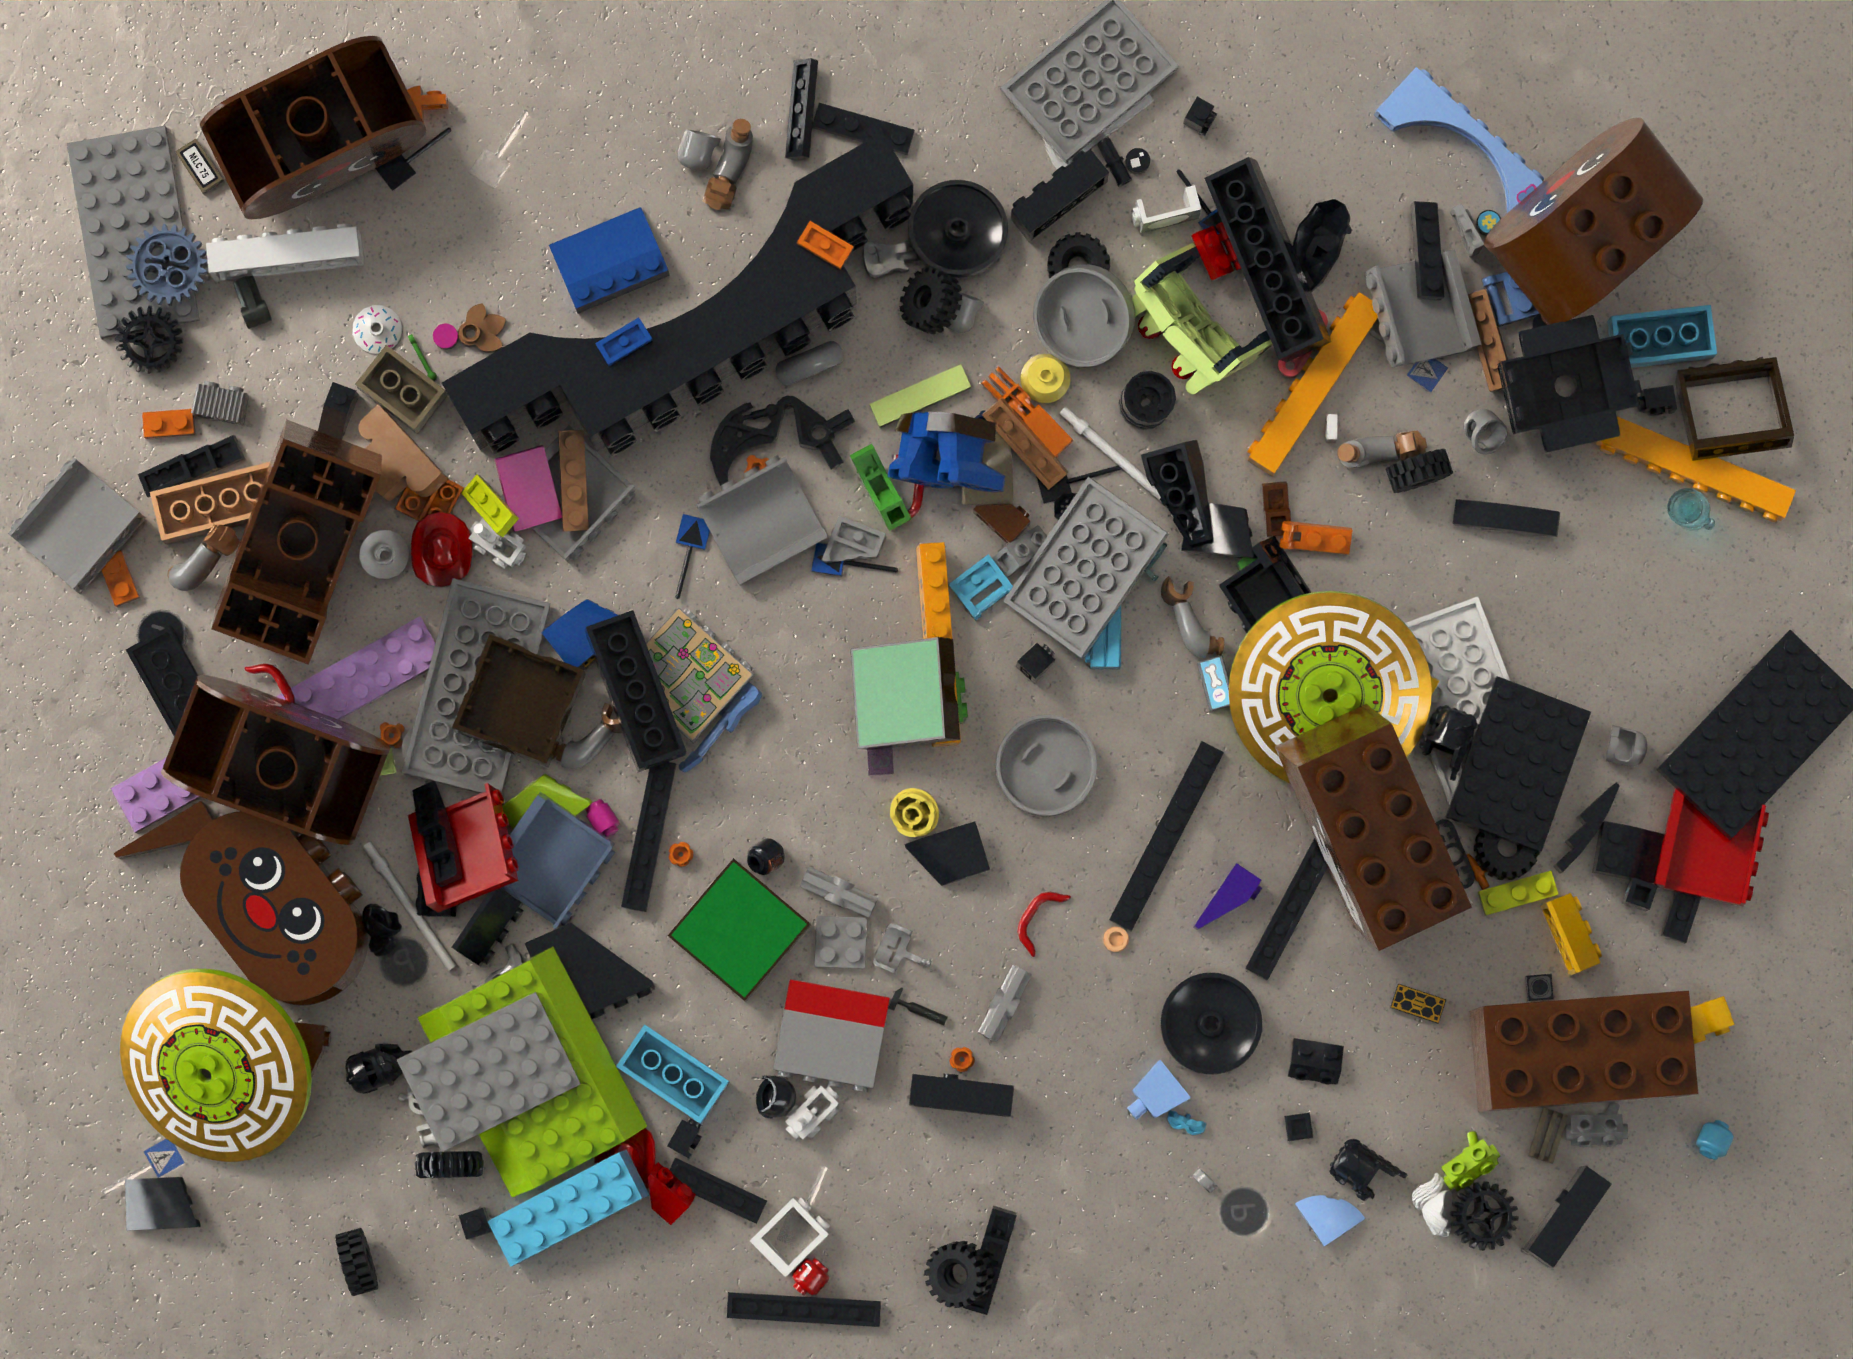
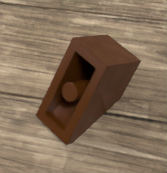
M1012 504L976 505L973 509V513L1007 544L1016 540L1030 525V520L1028 519L1030 515L1021 506L1016 508Z

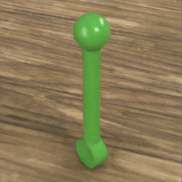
M409 335L408 338L428 373L427 376L435 381L437 374L432 372L413 335Z

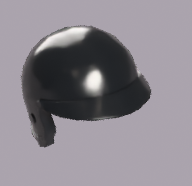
M762 1075L764 1081L760 1084L756 1094V1105L759 1114L770 1119L788 1114L796 1102L794 1086L783 1077Z

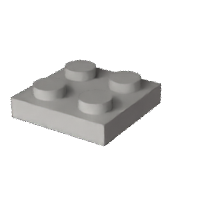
M816 916L814 967L865 969L867 918Z

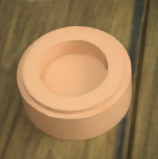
M1121 927L1109 928L1103 937L1105 947L1111 952L1124 950L1129 942L1127 932Z

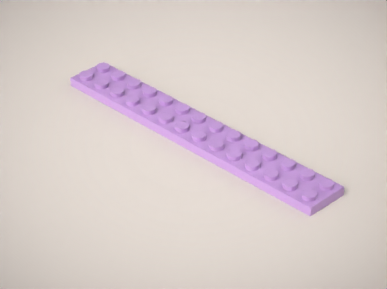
M421 616L292 687L295 704L340 720L428 671L435 641ZM282 693L276 696L278 698L285 700L284 695ZM166 758L111 788L135 833L200 798V796L168 781L161 774Z

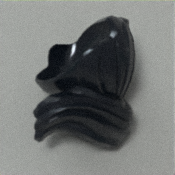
M368 904L362 912L365 930L371 937L368 946L370 952L380 957L390 953L395 948L397 939L394 936L400 932L402 925L399 923L396 912H389L378 904Z

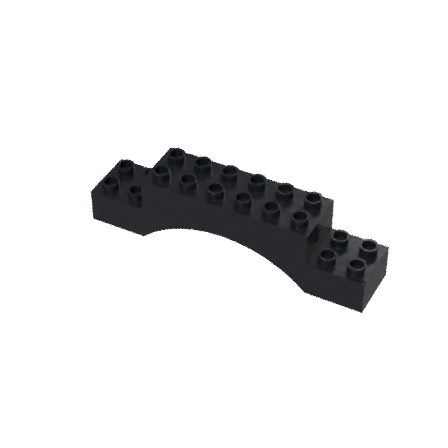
M882 132L797 180L794 183L787 205L775 229L758 254L742 272L717 294L694 309L668 322L647 328L652 341L611 366H608L595 344L605 337L587 339L562 338L530 332L443 381L442 385L479 450L489 445L492 452L496 454L509 448L520 439L516 429L532 420L537 429L553 423L563 415L560 404L567 401L596 452L606 447L611 456L616 455L636 443L637 440L633 431L650 422L654 431H657L676 421L681 416L677 410L678 405L694 398L698 406L704 405L724 392L721 386L722 380L736 372L741 381L748 380L767 368L768 365L765 359L766 355L781 348L785 356L792 355L811 342L808 335L810 330L824 323L830 332L851 321L855 317L852 310L854 305L857 304L856 286L844 265L841 270L798 245L797 241L808 223L812 221L854 246L853 251H855L868 241L865 233L871 227L881 222L885 231H888L909 219L911 214L908 209L913 204V183Z

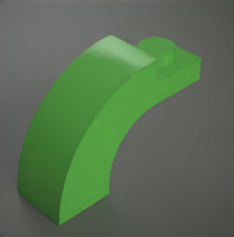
M870 444L851 454L850 458L888 530L890 531L911 520L901 497L890 478H888V474L874 446Z

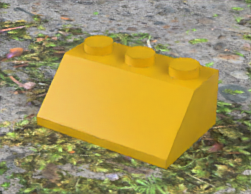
M1569 893L1540 905L1569 975L1576 974L1601 963L1599 960L1602 957L1601 951L1597 943L1593 944L1589 935L1592 934V930L1588 921L1582 920L1579 913L1582 907L1577 896L1573 897Z

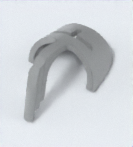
M896 924L888 925L873 959V963L876 966L894 974L904 957L927 967L931 966L932 961L907 952V945L913 931ZM899 937H901L902 939L892 962H889L893 950L888 949L887 946L895 948Z

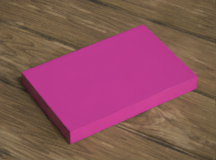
M543 445L494 459L505 502L519 518L512 526L514 532L562 518Z

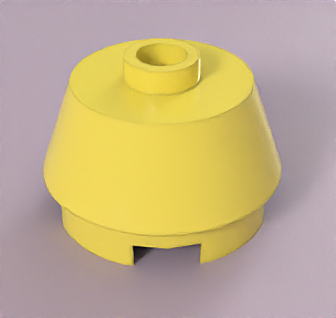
M1039 354L1025 363L1020 376L1021 386L1032 400L1039 403H1052L1059 400L1067 392L1070 385V372L1067 365L1053 355Z
M909 788L899 792L894 797L890 807V818L901 834L908 837H921L929 834L936 827L939 819V809L935 798L929 792Z

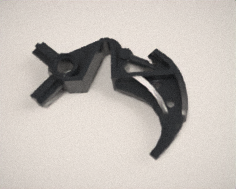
M788 395L782 397L776 405L769 404L764 409L753 411L751 414L744 416L742 414L753 408L751 402L730 411L721 421L715 431L711 444L710 461H712L720 486L728 482V470L740 453L749 448L770 444L774 440L777 441L787 407L794 409L800 447L811 450L819 449L830 469L837 468L844 462L832 441L835 439L834 433L855 422L851 412L847 409L826 421L823 416L800 399ZM768 416L771 421L763 429L742 425L745 420L752 418L754 420ZM822 428L826 431V435L820 440L815 439L812 436L813 430ZM737 432H742V436L738 437ZM727 446L728 450L723 451L722 447Z

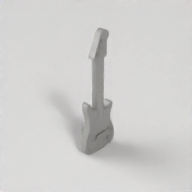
M904 241L897 245L868 242L863 248L864 266L867 274L871 277L883 276L895 270L908 272L909 266H906L904 262L920 260L913 251L906 252V249L911 246L909 241Z

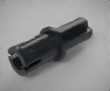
M1108 137L1100 140L1097 146L1107 163L1105 167L1110 169L1118 187L1132 181L1122 162L1124 158L1119 156L1111 139Z

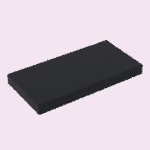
M171 625L127 648L126 652L173 736H175L193 686L199 675Z

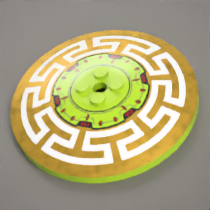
M1320 591L1303 594L1291 598L1268 611L1254 624L1241 642L1236 652L1229 678L1230 711L1241 741L1260 765L1288 783L1290 781L1275 746L1367 704L1392 723L1407 757L1425 729L1431 706L1432 687L1428 663L1422 647L1410 628L1396 614L1380 603L1361 595L1342 591ZM1327 689L1336 690L1338 693L1337 699L1332 702L1326 701L1323 698L1324 691Z
M205 968L188 969L172 973L158 980L143 992L132 1005L124 1022L120 1041L123 1076L127 1088L140 1112L167 1140L185 1151L203 1158L224 1162H239L261 1157L280 1146L299 1126L305 1115L311 1094L312 1077L309 1056L305 1043L293 1020L281 1005L263 989L242 977L228 972ZM202 1069H206L211 1073V1079L203 1075Z

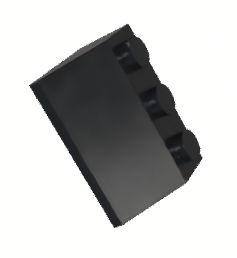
M501 888L489 892L451 948L480 967L483 963L487 965L495 954L493 948L497 942L502 944L510 931L507 928L512 921L516 923L524 911L521 909L523 903Z

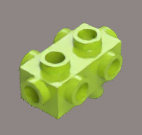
M1475 1131L1467 1133L1469 1147L1464 1148L1461 1154L1441 1167L1445 1174L1442 1178L1450 1191L1455 1188L1458 1192L1467 1186L1470 1187L1474 1180L1483 1174L1486 1175L1492 1172L1495 1166L1499 1164L1497 1159L1501 1155L1493 1144L1488 1146L1484 1139L1478 1141V1135Z

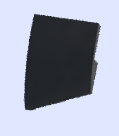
M1208 503L1212 539L1188 546L1183 538L1181 551L1187 553H1207L1216 556L1257 559L1256 554L1252 550L1250 537L1253 535L1248 525L1249 518L1245 508Z
M976 821L904 844L905 848L941 886L990 870Z
M183 1177L125 1180L126 1231L201 1227L200 1221L194 1218L190 1206L193 1203L187 1193Z

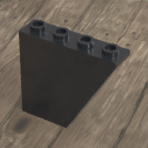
M572 923L525 943L530 957L552 946L554 947L591 1019L606 1014L604 1009L614 1006L617 1009L629 1003L627 999L637 995L638 999L651 994V988L655 987L652 980Z

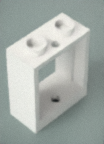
M796 1196L793 1197L750 1240L785 1277L831 1233L827 1229L830 1225L820 1215L816 1218L809 1211L812 1208L811 1205L802 1197L799 1200ZM794 1207L819 1235L789 1263L764 1235Z

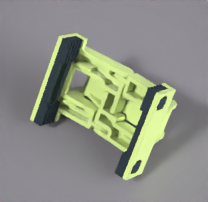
M1194 242L1156 260L1134 281L1136 293L1132 297L1135 317L1142 312H1146L1138 322L1140 334L1147 339H1154L1162 334L1181 353L1174 358L1171 367L1176 377L1180 379L1191 377L1185 386L1190 394H1196L1204 387L1210 386L1216 381L1219 382L1253 363L1273 345L1266 330L1242 348L1217 321L1214 322L1205 307L1181 275L1188 266L1200 257Z

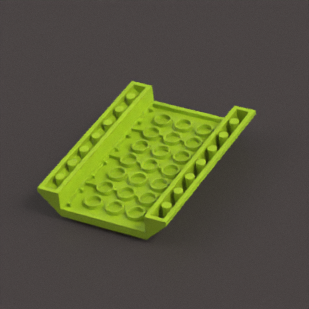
M553 946L475 989L417 1017L431 1043L534 992L537 993L581 1084L479 1134L511 1197L550 1181L626 1141L647 1127L641 1112Z

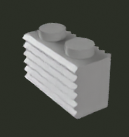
M204 381V385L197 384L191 413L196 417L243 426L249 396L243 392V388L229 386V389L219 388L218 383Z

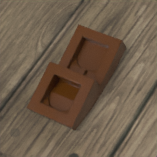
M1287 482L1263 483L1261 486L1266 536L1284 535L1282 530L1283 521H1291Z

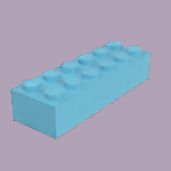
M624 1150L487 1222L510 1267L640 1201L649 1196V1193L628 1151Z

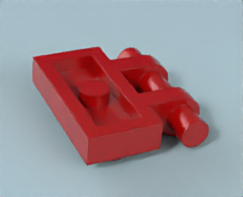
M1222 222L1216 225L1219 234H1217L1214 226H1211L1191 235L1211 281L1234 272L1231 262L1236 271L1241 269ZM1221 242L1224 243V245H1225V247H1226V250H1227V252H1228L1229 255L1226 254V252H1225V250H1224V247H1223V245H1222Z

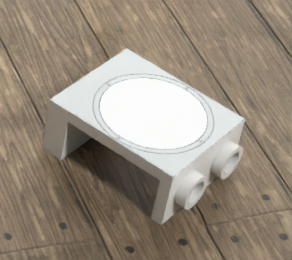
M1195 185L1186 187L1184 190V209L1148 218L1145 214L1142 199H1138L1135 208H1133V213H1131L1135 228L1139 227L1140 232L1145 233L1199 219L1201 206Z

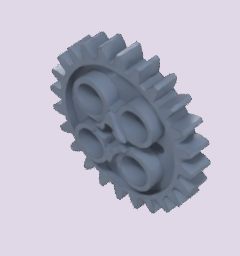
M163 224L162 231L153 226V234L151 235L144 230L146 238L143 240L136 237L139 245L138 247L131 245L130 248L135 253L134 255H127V258L133 262L126 265L128 270L133 271V273L128 275V278L136 280L132 285L133 288L138 289L142 287L139 291L140 296L143 297L149 293L147 300L152 302L157 297L159 305H162L164 299H166L168 305L172 306L173 299L175 298L182 304L183 295L191 299L189 292L193 290L198 293L199 290L195 285L197 283L204 284L205 282L200 276L208 274L207 270L202 268V266L208 265V260L201 259L207 252L205 250H198L203 245L201 241L193 243L196 238L195 234L191 233L186 236L187 229L183 228L178 232V227L175 224L172 226L171 231L168 230L166 224ZM162 245L164 247L163 253L158 256L152 255L153 247ZM180 250L188 251V256L185 260L176 259V255ZM151 259L164 264L170 260L174 266H188L189 270L186 271L173 266H168L167 270H165L161 264L146 263V260ZM156 269L159 271L156 279H147V273L150 270ZM175 274H182V282L178 285H173L171 283L172 277Z

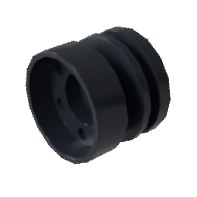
M1154 371L1140 372L1130 379L1120 394L1118 402L1120 413L1124 420L1134 428L1142 430L1153 429L1162 424L1174 409L1176 401L1175 388L1170 380L1161 373ZM1148 398L1151 401L1149 406L1145 405L1143 407L1141 402Z

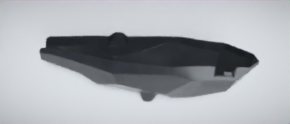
M1337 199L1315 203L1309 214L1299 224L1294 238L1293 249L1311 292L1324 282L1340 255L1345 235L1352 232L1349 225L1350 214L1346 205Z

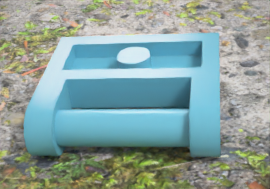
M989 554L948 584L975 621L982 617L981 613L1007 595L1013 587ZM998 580L1002 586L974 606L970 600Z

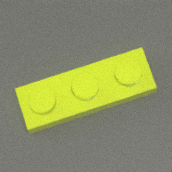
M478 474L461 492L489 526L501 537H504L519 519L484 478Z
M1551 870L1478 891L1485 916L1559 895Z

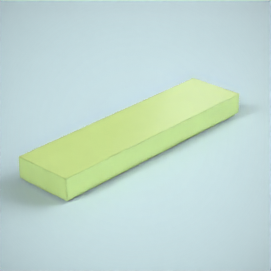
M960 364L870 403V407L879 428L899 420L901 414L920 411L970 389L971 385Z

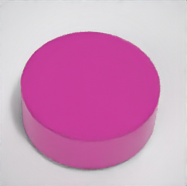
M444 323L435 328L433 340L439 348L451 349L458 342V332L454 326Z

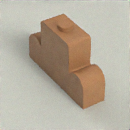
M379 404L360 421L359 433L370 442L365 449L382 455L381 476L375 491L389 502L392 501L407 486L417 495L428 497L448 480L446 475Z

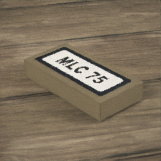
M196 138L175 151L203 194L224 181Z

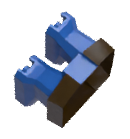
M918 412L901 414L895 431L902 432L898 458L889 465L888 478L939 489H953L954 485L984 492H1004L1005 475L982 463L984 445L995 442V422L956 413ZM938 448H939V451H940L941 461H938L937 459H935V458H936V455H937Z

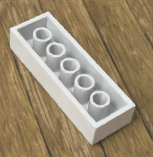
M339 224L336 229H327L325 226L312 228V231L302 232L301 229H292L283 235H277V232H266L262 234V237L252 238V235L237 236V240L227 241V238L221 237L212 239L211 243H206L208 270L215 282L236 280L252 275L254 277L364 265L362 237L357 227H352V224Z

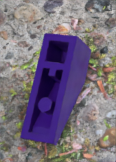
M1236 863L1193 928L1198 930L1245 904L1250 898L1255 900L1262 890V887L1259 886L1262 880Z

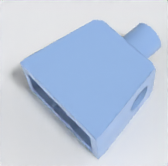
M1159 1060L1132 1090L1138 1099L1127 1109L1136 1120L1147 1111L1153 1118H1156L1191 1097L1164 1063Z

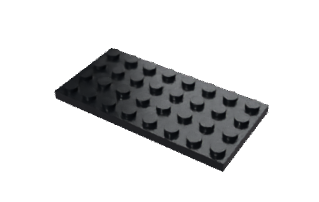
M1789 630L1656 770L1683 794L1723 835L1731 840L1760 810L1762 804L1764 805L1853 711V689L1792 630Z

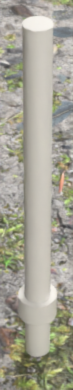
M1064 407L1059 414L1074 426L1073 430L1079 435L1083 434L1160 501L1161 497L1155 486H1151L1147 477L1093 431L1085 419L1078 418L1067 407Z
M371 842L364 845L362 848L373 862L372 867L377 874L380 873L448 972L454 969L457 965L423 916L417 915L416 906L389 869L390 864L385 857L380 856Z

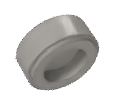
M1200 1168L1193 1174V1177L1209 1193H1212L1217 1187L1216 1183Z

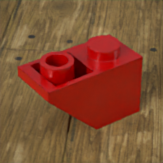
M659 1162L655 1164L648 1176L651 1208L668 1224L672 1225L690 1207L696 1194L692 1192L688 1185L678 1180L668 1168L663 1167Z

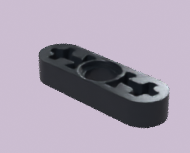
M1446 819L1439 820L1435 823L1438 830L1440 829V824H1443L1444 827H1449L1448 839L1450 841L1454 838L1456 843L1446 845V849L1455 847L1460 851V858L1458 861L1453 862V865L1457 866L1462 861L1466 865L1460 868L1463 874H1469L1470 878L1466 880L1467 884L1464 885L1461 882L1463 888L1467 889L1472 886L1475 880L1470 862L1454 824ZM1441 835L1442 840L1445 843V838L1443 835Z

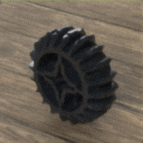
M150 305L147 308V313H144L142 307H138V316L132 310L129 311L128 315L131 321L123 317L121 322L126 327L118 326L116 329L123 335L115 337V341L123 342V344H119L116 347V350L126 351L120 358L125 360L129 357V367H132L134 362L137 363L136 371L138 372L141 371L142 366H146L147 374L151 373L152 366L155 367L157 373L161 372V363L168 369L170 367L168 359L176 362L178 357L174 353L182 352V348L176 344L184 342L183 338L176 337L182 333V328H173L178 324V320L174 319L169 322L170 312H167L164 317L161 316V307L157 309L156 314L152 313L153 307ZM146 321L144 332L129 335L134 325ZM154 322L162 325L169 336L156 332ZM149 328L150 335L156 339L153 341L150 351L149 344H146L147 341L144 342L143 340L146 338ZM130 343L141 346L145 357L138 355L132 349ZM170 344L169 349L163 355L153 358L154 348Z
M479 1151L422 1152L416 1155L415 1162L416 1176L419 1178L479 1177L483 1174L484 1168L482 1153Z
M1484 1181L1482 1187L1479 1182L1473 1183V1190L1469 1186L1465 1187L1466 1195L1463 1193L1457 1194L1458 1199L1461 1200L1460 1203L1452 1202V1206L1457 1208V1212L1451 1211L1449 1214L1450 1216H1456L1457 1220L1452 1221L1450 1224L1451 1226H1459L1454 1234L1456 1236L1464 1234L1461 1242L1467 1243L1470 1240V1248L1475 1249L1478 1245L1481 1251H1485L1486 1246L1490 1250H1494L1495 1242L1499 1246L1504 1245L1502 1236L1506 1239L1512 1238L1508 1229L1513 1231L1517 1229L1511 1222L1518 1221V1216H1512V1211H1516L1518 1208L1517 1206L1509 1205L1513 1202L1514 1198L1512 1196L1504 1198L1507 1190L1501 1189L1498 1192V1184H1493L1490 1188L1489 1182ZM1483 1195H1488L1495 1199L1500 1208L1492 1209L1488 1202L1484 1200ZM1476 1199L1473 1213L1466 1216L1469 1204L1472 1200ZM1484 1212L1494 1213L1488 1215V1217H1486L1485 1220L1474 1219L1480 1217V1215L1484 1214ZM1502 1216L1499 1228L1493 1233L1494 1221ZM1477 1223L1481 1231H1484L1485 1237H1480L1473 1233L1468 1224Z

